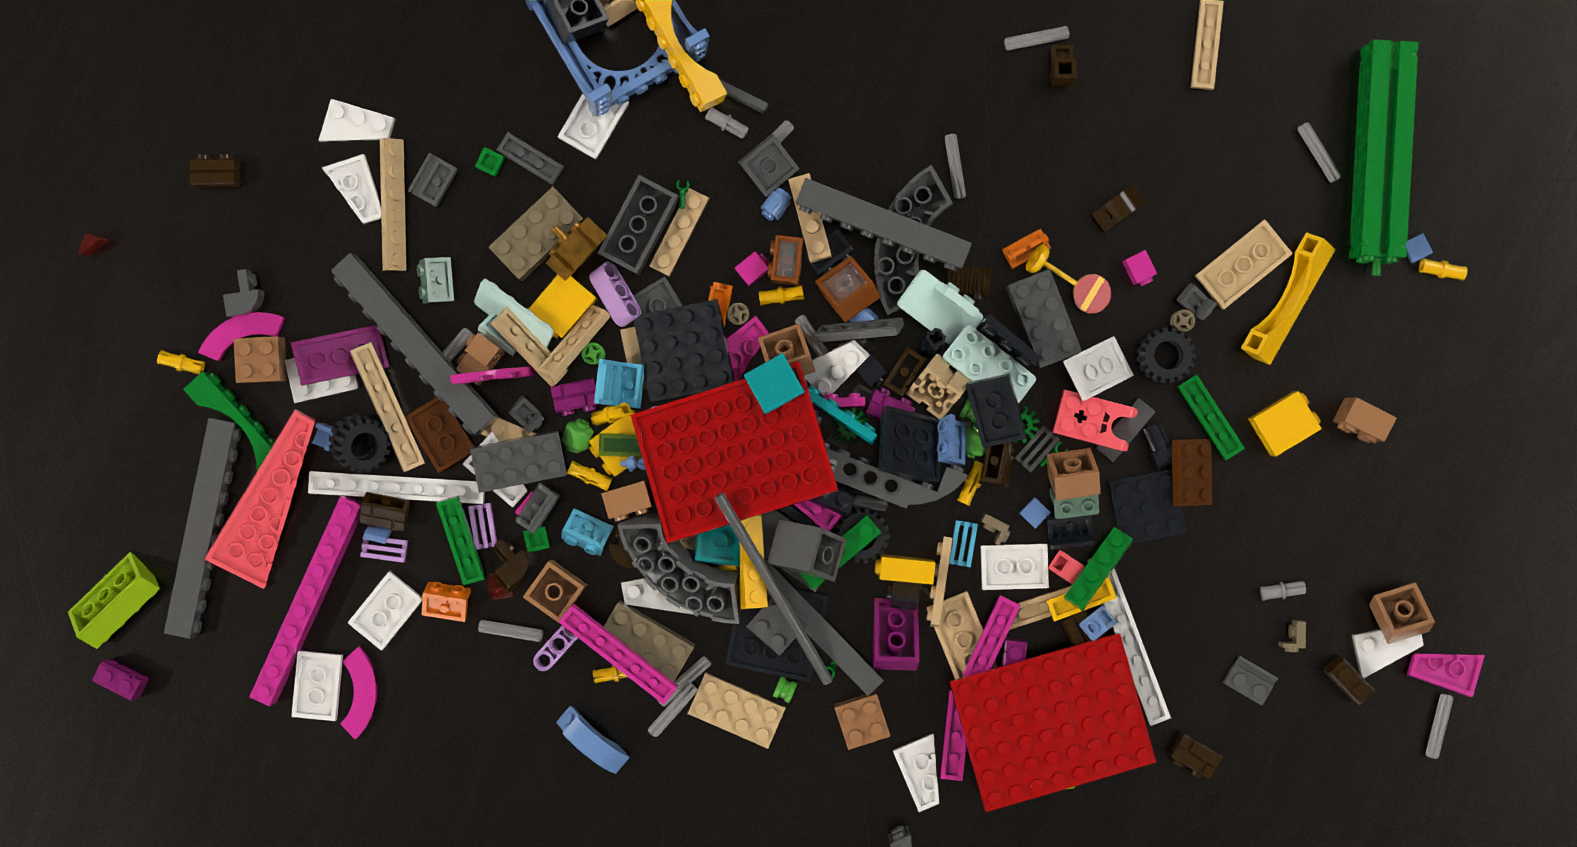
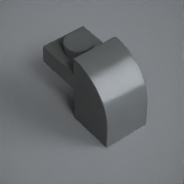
M237 270L240 292L223 295L226 317L233 318L254 313L262 305L264 291L255 290L257 279L251 270Z

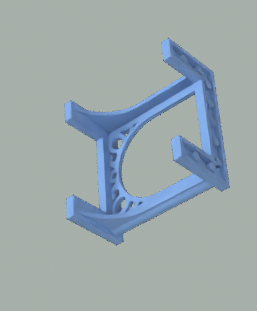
M526 0L530 11H535L587 99L588 108L593 117L597 114L602 116L608 113L610 107L615 104L620 106L629 100V96L635 93L637 95L644 93L652 83L659 84L668 78V74L672 72L678 73L676 69L671 67L668 60L663 59L661 60L662 63L657 61V58L660 56L668 59L666 51L662 50L660 46H658L654 55L647 62L637 68L626 71H612L601 68L592 63L582 53L576 41L567 44L563 43L544 6L547 0ZM672 0L671 21L674 33L684 51L695 62H699L705 58L707 53L709 34L705 28L699 32L696 31L687 21L676 0ZM645 68L647 72L641 73L640 70ZM593 73H601L598 83L595 80L597 77ZM609 76L614 77L616 81L613 90L610 89L607 83L604 84L605 79ZM628 77L629 81L625 80L622 86H620V79Z

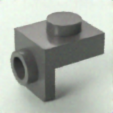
M1192 283L1176 299L1186 310L1192 312L1194 317L1200 320L1208 317L1217 305L1215 301L1207 298Z
M523 395L507 410L528 433L537 430L544 420L542 413Z

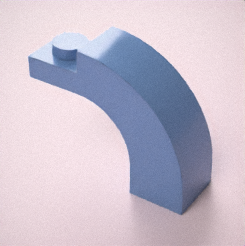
M569 706L556 722L564 731L562 734L577 749L596 764L614 774L630 758L617 743L597 732L572 706Z

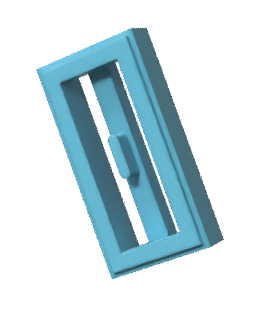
M959 520L955 521L949 564L971 567L978 524ZM961 525L964 528L958 560H954ZM968 527H972L967 560L965 562L963 561Z

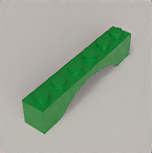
M201 372L183 390L198 406L209 407L224 413L243 429L253 446L258 471L276 440L272 437L269 438L264 433L265 428L258 421L254 422L249 416L251 414L244 405H239L234 400L236 396L229 389L222 387L220 384L221 380L215 373Z

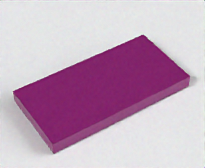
M377 325L291 342L301 386L359 374L350 351L370 342L374 347L382 368H389L382 335L376 328Z

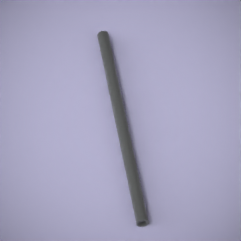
M724 492L717 494L714 497L817 675L823 685L829 684L833 681L832 676Z

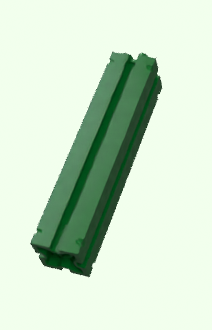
M1372 40L1368 45L1363 46L1360 52L1361 62L1359 70L1349 259H1356V263L1372 262V276H1381L1382 265L1398 263L1399 259L1406 258L1407 256L1406 243L1408 238L1418 61L1416 53L1419 42Z

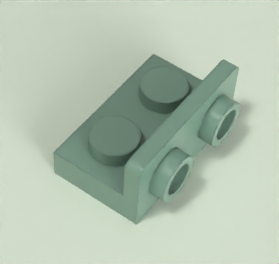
M451 257L424 258L420 260L417 265V275L421 277L419 297L423 300V304L454 301Z
M1050 489V497L1054 505L1056 519L1099 514L1098 494L1090 497L1082 496L1068 500H1056L1053 489Z

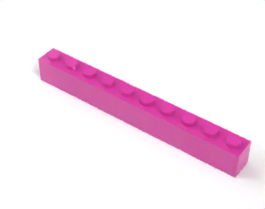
M340 496L249 696L250 698L267 706L277 703L297 659L298 651L303 646L358 525L362 502L350 496Z

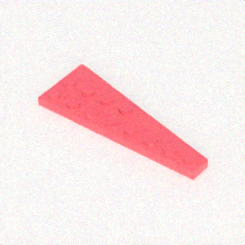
M296 409L293 411L205 556V560L263 589L265 588L315 419Z

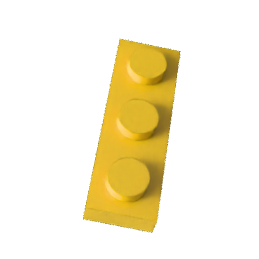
M1109 577L1106 578L1084 610L1117 598ZM1067 592L1046 600L1054 622L1081 612L1080 609L1064 599Z

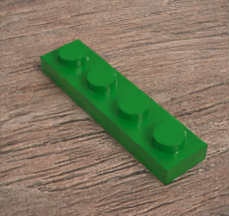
M1197 374L1177 386L1224 460H1228L1245 449Z
M459 495L436 502L463 585L484 580L486 576Z
M867 515L841 536L846 539L839 568L881 533ZM800 573L813 590L825 581L824 579Z
M1114 527L1068 590L1064 599L1081 611H1084L1129 548L1133 538Z

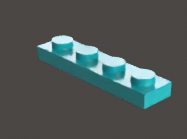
M811 385L808 387L814 406L873 445L877 439V434L874 433L876 431L875 428L868 423L862 425L856 421L858 417L848 410L843 412L838 408L839 404L831 398L825 400L819 396L821 393L819 390Z

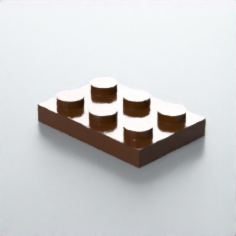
M436 397L405 416V419L437 472L441 473L471 454L470 448L474 447V444L459 419L449 412V405L444 400L440 401Z
M1211 439L1172 440L1173 506L1212 505Z

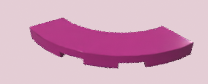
M262 312L233 317L223 322L209 334L198 353L221 361L225 352L234 344V339L260 334L272 337L278 336L285 317Z
M517 367L450 375V381L452 384L487 381L489 379L520 378L534 376L536 370L533 367Z
M360 646L343 661L353 681L354 697L348 715L340 724L354 739H357L368 726L377 702V684L374 668Z

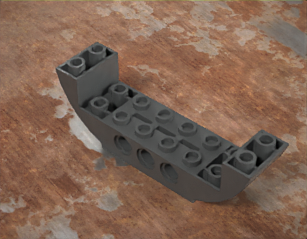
M815 410L818 422L820 424L822 417H819V411ZM825 443L829 458L837 461L834 471L836 481L906 509L908 505L924 504L948 495L958 488L968 476L963 473L964 469L953 464H950L949 468L944 466L941 473V483H938L935 490H933L934 486L923 481L917 484L912 482L913 479L878 471L877 467L871 465V460L861 456L858 457V460L850 457L851 452L838 448L836 452L829 449L830 444ZM847 463H853L856 467L855 472L851 475H847L843 471V467ZM868 471H873L876 474V479L872 483H867L864 480V475ZM890 479L895 480L896 488L892 491H887L885 489L886 481Z

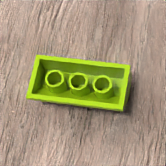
M129 552L68 611L77 638L96 649L105 643L118 628L122 627L160 589L155 576L133 553Z

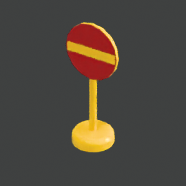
M1044 244L1039 245L1029 257L1026 270L1030 273H1036L1044 266L1074 285L1073 299L1081 311L1097 313L1108 305L1111 298V288L1102 276L1087 274L1076 281L1047 262L1049 248Z

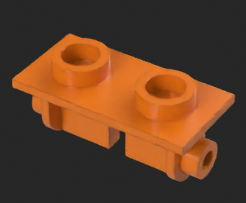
M1039 229L1007 246L1002 251L1013 269L1028 261L1033 251L1039 245L1044 244L1049 249L1051 247L1048 243L1047 235L1043 234L1042 230Z
M713 282V286H710L711 290L708 301L719 300L723 325L725 327L733 286Z

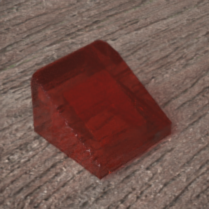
M85 233L78 252L82 255L91 256L106 244L108 240Z
M495 573L487 574L488 593L492 600L513 597V590L508 594L494 578Z

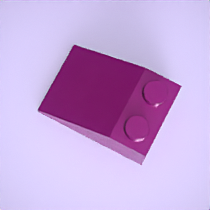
M874 598L873 669L917 670L919 664L918 605L916 610L890 608V600Z

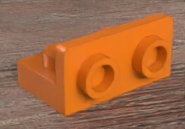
M428 582L423 592L422 615L465 622L471 589L461 585L453 586L442 584L441 582Z

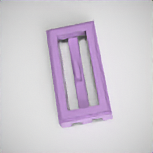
M491 503L468 506L476 549L494 547V544L497 542ZM482 508H486L492 541L488 543ZM476 509L478 510L483 544H480L475 515Z
M368 539L363 540L360 557L405 562L408 540L387 539L386 543L401 544L402 549L368 544ZM373 549L401 553V557L369 553L367 550Z

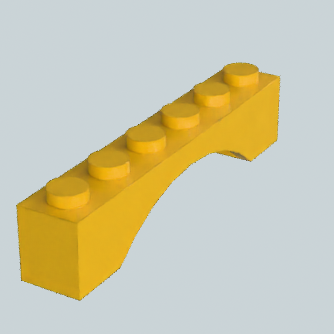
M635 0L639 11H643L647 18L648 27L650 30H654L657 35L660 48L662 50L665 49L671 67L677 70L681 85L689 91L692 104L702 112L723 102L727 92L717 74L697 64L679 44L671 21L672 0Z
M1306 233L1295 251L1292 273L1281 299L1271 313L1260 324L1251 329L1241 347L1252 358L1268 365L1272 363L1335 251L1324 238Z
M759 515L741 522L764 560L762 517ZM739 541L740 609L768 607L767 588Z

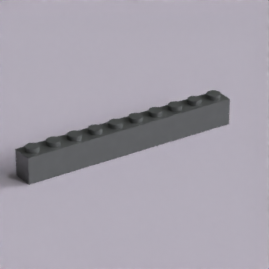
M349 253L331 270L335 275L334 280L341 287H346L351 300L356 304L360 303L364 308L362 312L370 320L374 319L378 324L376 326L378 331L384 336L388 335L392 340L390 343L392 347L398 352L402 351L406 356V363L413 369L416 367L421 373L419 375L421 380L427 385L430 384L435 389L433 392L440 401L444 400L449 405V412L464 422L462 426L469 434L480 435L499 418L470 383H451L450 375L461 373L456 370V367L357 255Z
M208 418L164 630L165 634L190 639L196 637L202 628L200 618L207 603L204 598L206 591L209 590L211 585V579L209 578L210 570L215 565L205 560V556L218 536L219 527L224 522V514L222 512L229 498L227 493L228 484L233 479V471L231 469L232 464L237 459L238 451L235 450L236 444L242 435V429L233 421Z

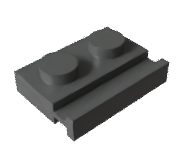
M429 153L408 191L437 207L458 169Z
M1238 655L1236 662L1233 663L1223 683L1263 706L1278 678Z

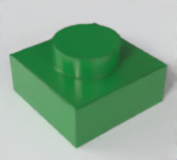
M484 147L475 167L496 177L505 157Z
M546 526L540 527L537 533L534 534L529 530L523 531L528 553L550 548Z

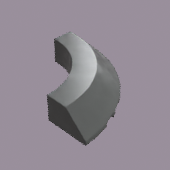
M930 165L907 183L897 194L888 210L931 227L940 215L953 207V202L933 166ZM877 237L874 257L875 279L881 296V302L887 315L901 310L897 302L919 273V253L915 252V255L908 254L902 251L903 247L896 244L894 247H890L881 243L882 239Z
M646 513L618 524L621 541L625 551H628L633 560V566L639 569L644 576L645 582L654 591L657 589L662 595L667 597L666 600L678 608L683 607L693 612V615L697 617L702 615L712 618L711 621L740 624V572L725 571L703 562L694 561V556L684 548L679 540L667 543L659 513Z

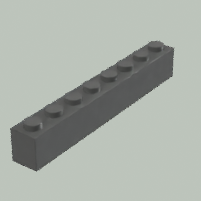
M805 178L795 202L799 206V210L811 215L812 212L820 214L819 218L830 223H832V220L841 223L840 227L850 231L853 228L861 231V235L870 239L876 236L881 238V243L890 247H894L895 244L903 247V252L915 255V252L924 255V260L934 264L937 260L944 263V268L954 272L957 269L962 270L972 245L971 242Z

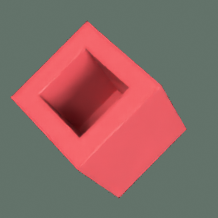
M1059 550L1048 569L1072 585L1085 568L1084 565Z

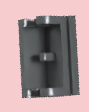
M539 482L526 505L515 519L516 522L533 534L537 533L561 495Z

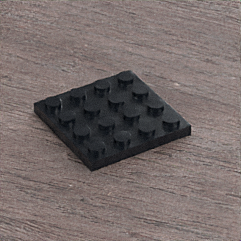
M718 299L641 314L633 320L642 364L644 365L650 402L697 394L735 382Z
M796 589L824 618L829 595ZM767 593L768 602L772 597ZM762 608L741 609L740 624L733 623L725 665L811 682L814 668L798 640L795 638L779 656L746 627ZM808 635L809 639L811 640L813 646L817 651L818 644Z

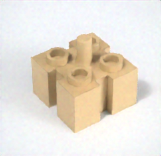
M936 354L916 378L906 394L919 404L923 401L929 406L927 410L938 419H941L964 393L966 383L971 381L959 371L954 372L949 367L950 364L939 354Z

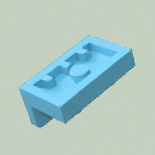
M574 508L562 530L561 538L569 545H577L584 548L591 555L597 554L601 556L614 526Z

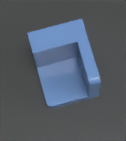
M316 423L315 427L318 430L313 444L325 448L324 450L330 451L329 445H332V443L328 440L329 436L334 434L331 432L334 427L324 423Z

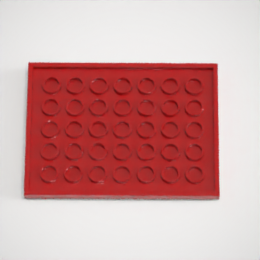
M800 361L792 363L790 366L805 393L767 415L762 410L746 379L630 415L667 543L730 525L714 498L721 492L725 493L739 519L743 521L839 491Z
M1120 633L949 681L986 812L1156 763Z

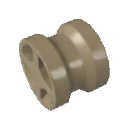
M734 303L727 312L730 322L738 326L745 324L750 317L747 306L742 303Z
M1188 310L1177 311L1170 319L1171 327L1177 328V331H1189L1195 324V317Z

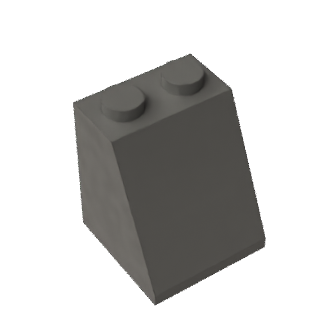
M779 520L767 563L782 569L835 582L846 539L820 527Z

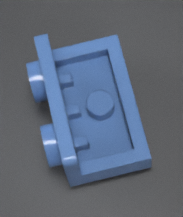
M949 414L939 419L938 462L961 467L965 465L966 423L955 420V415Z

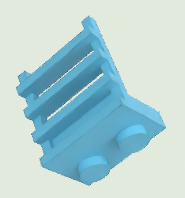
M599 359L594 403L613 406L627 403L630 408L640 409L644 382V365Z

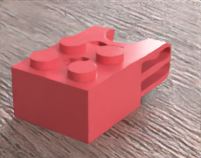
M1063 390L1052 433L1120 451H1128L1129 444L1127 441L1117 438L1112 433L1111 426L1118 417H1136L1138 410L1130 406L1095 397L1083 401L1079 393ZM1079 411H1082L1083 416H1085V420H1081V423H1078L1077 418L1074 417V414H1078Z

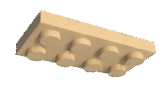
M1263 220L1198 272L1195 277L1219 307L1224 310L1293 253L1267 221Z
M967 591L943 600L939 628L934 627L955 679L964 677L962 674L983 631ZM933 604L926 607L927 611L929 607H933ZM996 660L994 661L991 669L998 667Z
M705 672L688 714L768 749L786 707Z

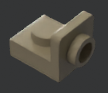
M984 513L980 520L985 523L983 527L995 533L996 529L999 530L994 543L1000 545L1001 542L1005 543L1010 534L1008 530L1009 525Z
M1292 619V625H1289L1288 629L1289 638H1292V641H1279V646L1285 648L1286 652H1299V648H1306V622L1300 619Z

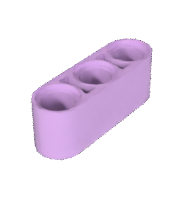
M605 262L590 273V281L613 321L618 326L625 327L640 316L641 309L613 263Z
M562 625L535 655L533 661L535 667L541 671L550 669L578 637ZM556 638L564 640L565 647L563 649H558L555 646L554 641ZM546 654L549 656L550 664L543 665L540 662V655Z

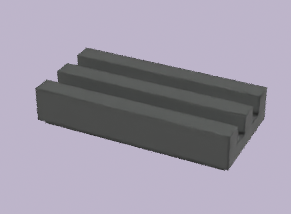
M1043 425L1035 433L1034 438L1027 442L1014 459L1031 473L1060 439ZM1043 432L1047 434L1023 461L1021 457ZM1051 438L1053 441L1045 448V450H1044V451L1037 457V459L1029 466L1027 463L1035 456V454L1042 448V446Z

